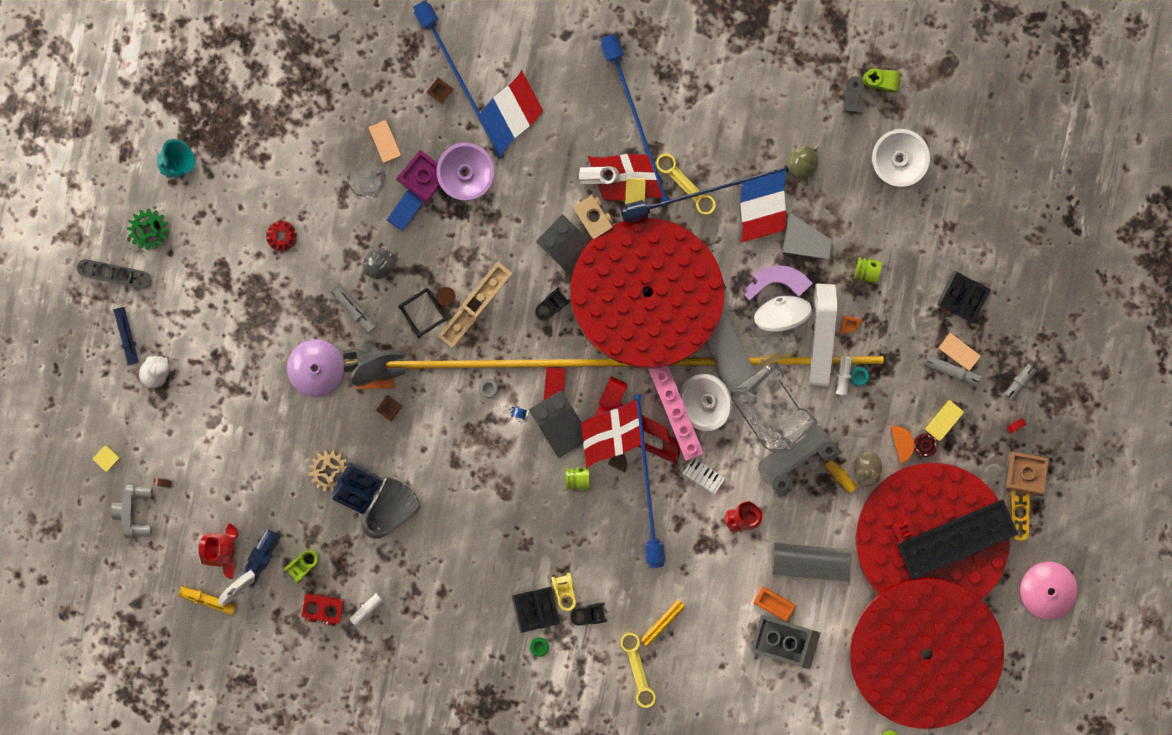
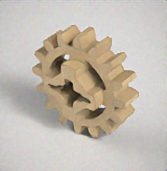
M324 450L323 456L321 453H317L318 459H311L314 465H309V468L313 469V472L308 473V475L314 476L311 482L318 483L316 488L322 485L323 491H326L328 487H330L331 491H334V486L338 483V481L335 482V476L339 472L343 474L347 467L344 464L347 462V459L342 460L341 453L336 456L335 450H332L331 454ZM331 458L337 460L340 463V465L337 466L334 463H332ZM324 460V465L321 469H317L319 462ZM327 465H329L330 468L338 469L332 472L331 476H329V474L325 472L321 473V471H324L328 468ZM318 476L326 478L327 483L321 481Z

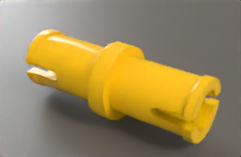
M834 459L827 460L823 466L833 475L834 481H838L848 494L857 488V485L847 475V471L842 469Z

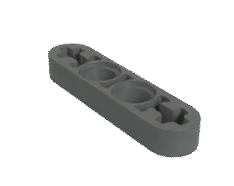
M88 259L81 260L77 265L78 273L89 278L137 288H147L152 282L150 274L145 271ZM88 263L89 267L95 268V264H98L96 276H93V271L84 273V270L81 269L82 265L84 266ZM104 266L110 269L108 277L100 275V269ZM123 270L129 274V278L126 281H121L118 277L119 273ZM133 272H136L134 275L136 277H142V274H144L147 283L143 282V285H140V281L133 280V284H131Z

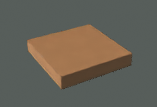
M1011 452L1006 490L1044 496L1049 458Z

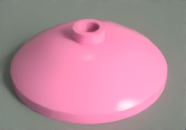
M1055 562L1038 563L1031 567L1021 580L1020 597L1022 603L1036 617L1042 619L1062 617L1071 610L1077 599L1078 588L1073 574L1061 564ZM1050 588L1054 589L1052 595L1048 594V589Z

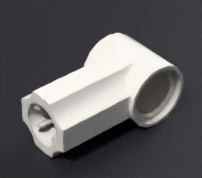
M612 166L582 167L579 172L580 184L615 183L619 179V171ZM607 170L613 172V178L610 181L605 177Z

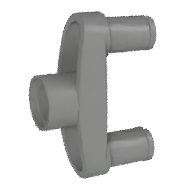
M126 485L122 503H112V520L122 521L125 538L151 537V525H134L133 500L135 498H152V487Z

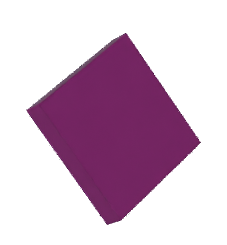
M419 150L396 180L423 202L427 203L440 187L437 179L438 163Z

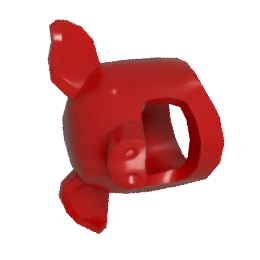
M228 523L225 534L204 533L199 542L201 564L223 567V573L228 579H233L236 568L232 560L235 552L234 540L238 538L239 534L234 525Z

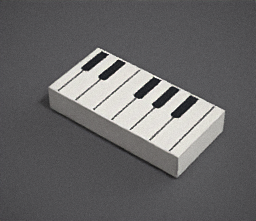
M695 458L691 459L683 472L684 475L714 494L725 479Z

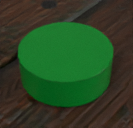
M535 638L530 643V651L534 656L542 657L548 653L549 644L544 638Z

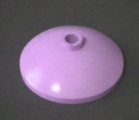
M455 144L445 150L438 161V182L441 188L455 199L464 201L476 199L482 196L493 182V161L489 154L476 144ZM463 169L468 170L469 174L467 176L461 174Z
M308 340L298 345L291 353L287 364L288 377L292 385L302 394L311 397L325 396L333 392L342 382L345 373L344 359L340 351L331 343L323 340ZM314 364L318 366L316 372H313L311 369Z

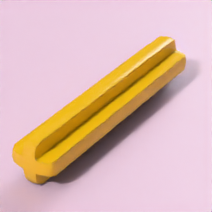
M679 600L676 601L641 638V642L648 647L684 610L685 605Z

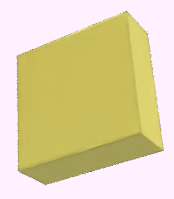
M107 445L93 458L106 472L120 459Z

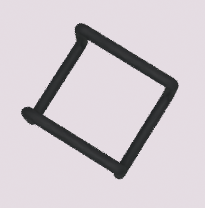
M428 288L423 289L398 305V308L416 333L417 338H421L427 332L448 321L444 311ZM427 292L443 318L419 333L404 306Z

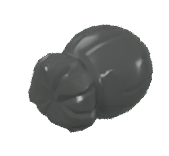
M384 248L372 251L366 255L363 261L364 272L370 278L382 279L393 270L398 257Z

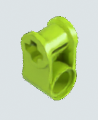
M870 69L863 76V82L866 87L887 92H899L901 72ZM872 74H874V78H877L874 82H871L872 80L869 78Z
M308 549L283 570L292 576L296 584L319 562V553L314 549ZM306 554L314 556V563L306 561Z

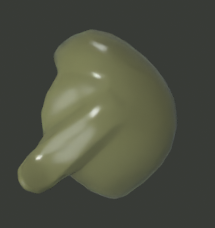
M803 146L794 149L787 157L788 170L797 179L801 180L805 186L808 185L807 178L812 176L818 166V158L815 153L818 146L813 148Z

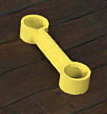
M662 154L658 157L656 166L661 173L668 174L687 194L700 191L679 170L672 155ZM662 157L671 158L673 162L671 169L663 170L659 167V161ZM702 194L691 198L696 203V209L700 214L709 215L714 211L716 204L711 196ZM704 198L711 200L713 203V207L709 212H702L699 208V202Z
M627 632L621 637V647L627 652L638 689L636 694L637 703L641 707L648 708L655 703V693L648 686L638 651L640 645L639 637L633 632ZM628 635H633L637 639V645L633 649H628L623 644L625 637ZM642 691H649L652 694L653 699L649 704L645 705L639 701V694Z

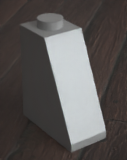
M788 215L782 253L828 260L829 256H833L834 245L831 244L832 240L796 216Z

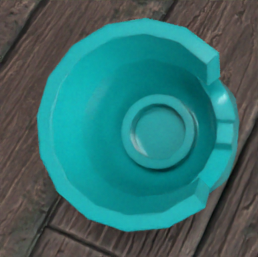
M178 139L167 140L157 155V166L161 174L167 178L173 177L175 180L183 174L191 172L196 164L192 149Z

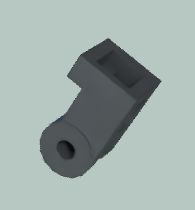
M853 76L847 81L842 112L860 115L863 113L864 105L858 104L860 92L864 86V82L860 77Z

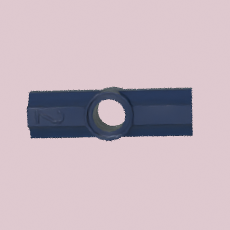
M269 529L264 531L258 545L252 550L247 560L248 563L240 575L241 577L252 570L255 578L254 582L249 585L251 587H254L262 570H265L272 557V552L281 538L280 535Z

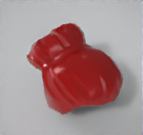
M747 501L739 504L736 509L727 510L724 521L728 529L733 533H737L740 530H752L761 524L763 513L754 503Z

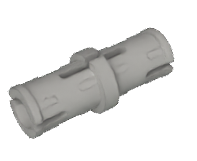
M1027 364L1022 373L1014 378L1013 384L1004 393L1008 397L1013 391L1014 393L1009 397L1012 401L1015 400L1023 388L1026 389L1027 383L1038 372L1034 368L1028 374L1032 368L1030 364Z

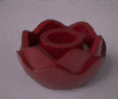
M924 433L916 437L914 450L921 457H929L936 453L938 442L931 434Z

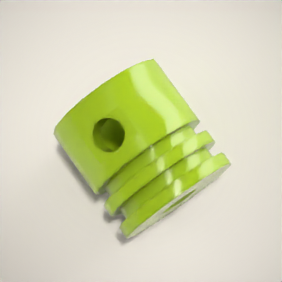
M858 257L854 279L857 280L859 278V280L863 279L866 282L877 284L882 261L866 260V258L861 259V257Z
M586 467L575 468V470L573 468L571 470L566 468V491H569V489L571 491H574V489L589 490V467L587 469Z

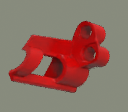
M612 376L610 377L599 401L596 414L623 406L620 402L628 386L626 382ZM642 415L643 431L663 440L662 450L645 443V450L672 463L677 462L680 455V447L676 438L669 435L668 428Z

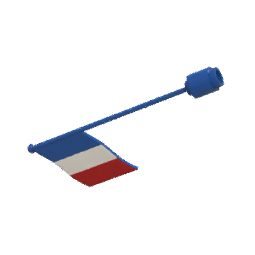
M427 0L413 7L415 10L414 14L421 28L432 30L498 154L497 157L499 159L503 158V152L510 143L531 126L543 111L523 71L521 70L512 83L493 97L480 113L434 28L437 26L436 22L439 19L431 4H428Z

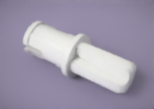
M840 357L839 373L836 374L838 377L836 394L848 395L849 378L852 377L850 375L851 357Z
M375 593L365 604L362 603V607L350 617L352 624L358 626L369 615L372 616V612L384 600Z

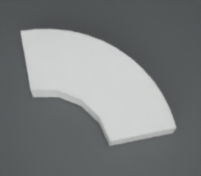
M252 570L237 579L222 593L218 599L221 607L236 599L247 586L254 582L255 574Z

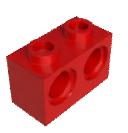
M306 593L301 617H305V621L316 623L317 620H322L325 625L335 626L336 623L339 624L341 622L345 599ZM310 603H315L318 606L317 613L309 611L308 606ZM328 607L336 608L337 615L335 617L328 615Z

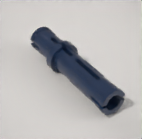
M125 307L113 309L122 341L121 349H124L127 365L137 364L139 360L135 349L136 342L132 338Z

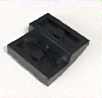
M954 271L936 305L970 323H974L991 289Z
M551 586L511 595L520 633L560 624Z

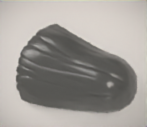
M385 477L374 500L362 517L361 528L368 537L380 539L414 516L421 508L420 502L407 485L397 479Z

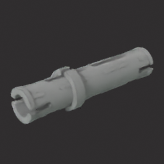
M339 283L330 290L342 306L353 316L354 322H358L367 334L376 328L377 325L366 315V311L356 304Z
M929 354L923 366L955 377L959 382L962 380L976 387L982 377L967 371L963 366L962 368Z

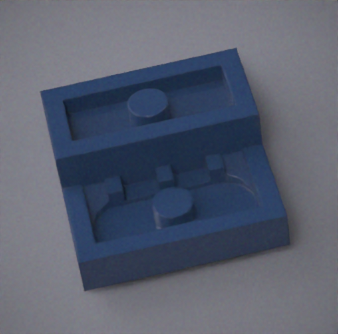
M350 462L340 477L331 499L364 514L374 500L373 494L383 480L381 477Z

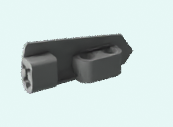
M722 311L717 327L707 341L711 356L714 358L721 381L726 385L730 394L757 386L761 382L726 313Z

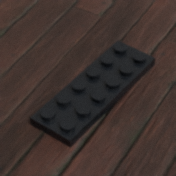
M1001 499L896 544L909 576L913 580L1018 535V532L1004 500Z

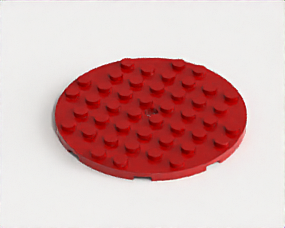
M646 218L632 223L622 221L612 225L611 229L592 239L580 254L571 279V306L576 322L585 334L584 336L602 354L618 363L636 366L637 368H661L679 363L681 360L695 354L709 340L722 314L724 282L719 265L709 248L701 239L686 228L657 218ZM651 288L653 295L645 297L642 294V290Z
M916 464L891 474L870 494L863 505L857 522V555L868 582L880 594L889 587L891 588L903 583V581L911 580L896 546L899 541L892 528V524L910 517L917 535L999 501L997 496L977 476L949 464ZM1010 538L918 578L945 579L966 587L983 599L997 584L1005 569L1009 556Z
M939 578L906 580L881 592L866 606L859 616L850 642L852 674L865 700L873 709L887 719L900 725L918 729L949 726L975 713L995 690L1004 664L1002 632L995 616L986 603L966 587ZM930 649L932 651L931 657H922L923 650Z

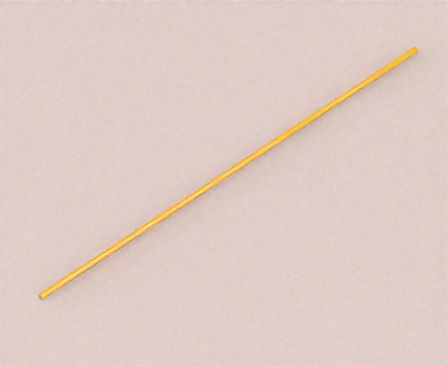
M883 356L851 357V364H883L884 362ZM811 357L749 358L752 365H811ZM832 357V364H840V357ZM685 358L679 363L670 366H716L714 358ZM612 359L391 361L386 363V368L405 369L632 366L618 363Z

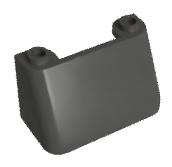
M810 425L759 462L758 470L774 494L781 498L791 489V481L786 475L815 453L825 460H833L842 454V451L820 426Z

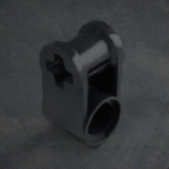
M557 287L536 307L535 316L540 321H547L571 301L570 299L567 300L560 292V288ZM541 307L548 308L549 315L547 317H541L538 314V310Z
M605 602L573 608L570 612L572 623L581 626L607 622L603 608ZM577 611L583 612V620L575 621L573 619L574 613Z

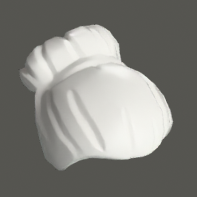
M149 356L139 370V378L144 386L158 388L165 383L170 370L167 357Z

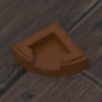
M621 454L611 457L608 465L626 472L627 460L625 455Z

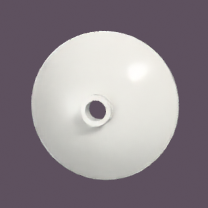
M896 129L884 134L877 141L872 152V164L878 177L885 183L896 187H906L918 182L927 172L930 163V153L926 142L915 132L906 129ZM897 156H902L903 161L901 163L896 161Z
M779 296L763 304L755 313L754 319L760 329L784 331L795 328L807 321L812 314V308L808 301L800 297Z
M698 374L689 378L682 385L679 394L694 428L702 431H712L727 422L732 410V399L728 388L720 379L710 374Z

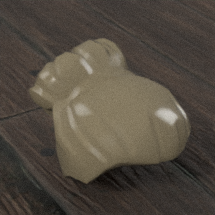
M872 452L860 454L854 461V474L860 487L873 486L879 482L880 474L882 473L881 459Z

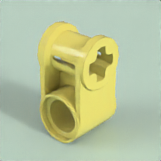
M567 573V576L559 578L551 577L560 608L565 611L572 610L576 605V598L571 574ZM564 597L572 598L573 605L571 607L563 606L562 599Z

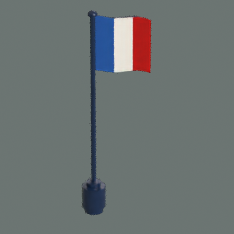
M784 165L780 169L650 206L647 202L644 203L643 200L625 204V207H621V214L624 222L629 221V223L648 218L650 209L742 183L740 199L742 235L740 243L784 231L786 223L784 187L786 173L789 170L787 165Z

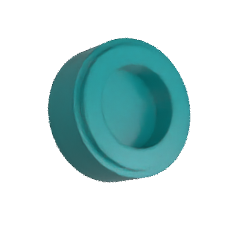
M856 367L850 372L852 376L850 381L856 386H863L869 380V373L863 367Z

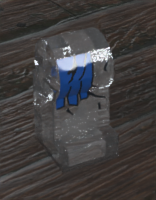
M496 401L491 418L526 426L529 410Z

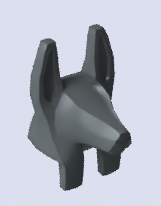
M372 341L365 342L362 345V350L350 349L343 351L344 359L356 358L358 362L343 365L344 372H352L350 378L356 386L361 387L373 381L389 380L405 374V368H386V363L405 358V353L402 351H379Z

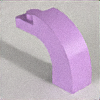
M772 266L752 276L757 283L754 284L752 282L744 289L746 293L743 296L750 301L766 285L781 283L799 297L813 283L803 273L794 268Z

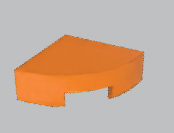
M843 315L839 334L852 333L860 326L862 319Z

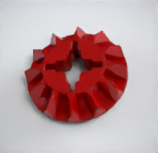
M276 221L266 231L268 244L277 251L289 250L294 246L297 239L294 226L287 221ZM275 230L281 233L283 231L288 230L284 235L287 242L285 240L283 241L282 239L278 241V235Z

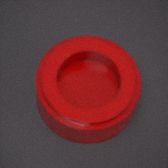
M1020 419L1007 426V429L1011 434L1027 424L1024 419Z

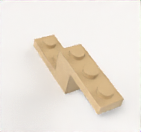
M497 261L461 305L462 307L440 332L438 337L453 348L513 273Z

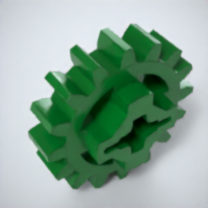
M147 209L146 213L143 210H139V216L133 214L135 220L128 221L132 224V227H127V230L132 232L128 237L134 238L132 244L139 243L138 248L140 249L145 245V249L148 251L150 246L153 249H157V244L163 246L162 239H168L165 232H170V229L165 228L169 224L168 221H162L165 216L160 215L158 217L159 211L155 210L152 214L151 209ZM149 217L147 221L139 222L141 219ZM157 221H158L159 224H160L161 231H159V230L157 229V226H156ZM141 226H150L152 231H155L156 233H147V231L144 230V228H142ZM136 228L140 231V237L137 236ZM154 236L157 237L156 240L152 242H147L150 238Z

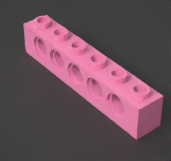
M669 367L649 368L648 370L685 461L704 454Z

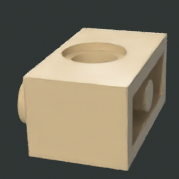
M591 195L572 208L591 238L595 239L611 229V224L614 222L608 213L604 214L601 210L603 205L599 198H594ZM593 211L598 212L600 215L597 222L589 220L588 216Z

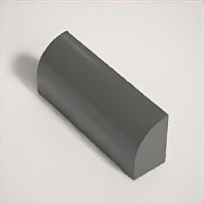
M774 543L771 571L774 575L849 581L850 549Z

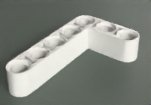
M816 283L814 294L816 316L809 386L829 387L837 316V296L834 284Z

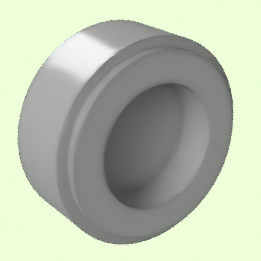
M485 379L479 385V392L485 398H492L498 392V385L492 379Z

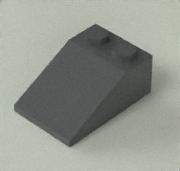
M563 214L536 240V243L571 277L580 254L590 242Z
M563 390L529 409L558 458L583 444L582 422Z
M761 615L750 652L810 669L821 632Z

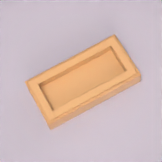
M387 120L368 127L383 163L401 156Z
M951 333L947 335L938 347V349L958 364L965 367L967 371H970L980 358L978 353Z

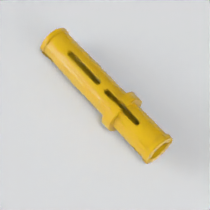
M183 585L180 588L178 597L190 600L196 605L201 604L233 616L237 604L230 602L221 607L218 603L219 598L202 593V590H193Z

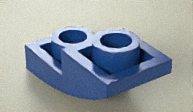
M407 190L387 221L403 231L423 201Z

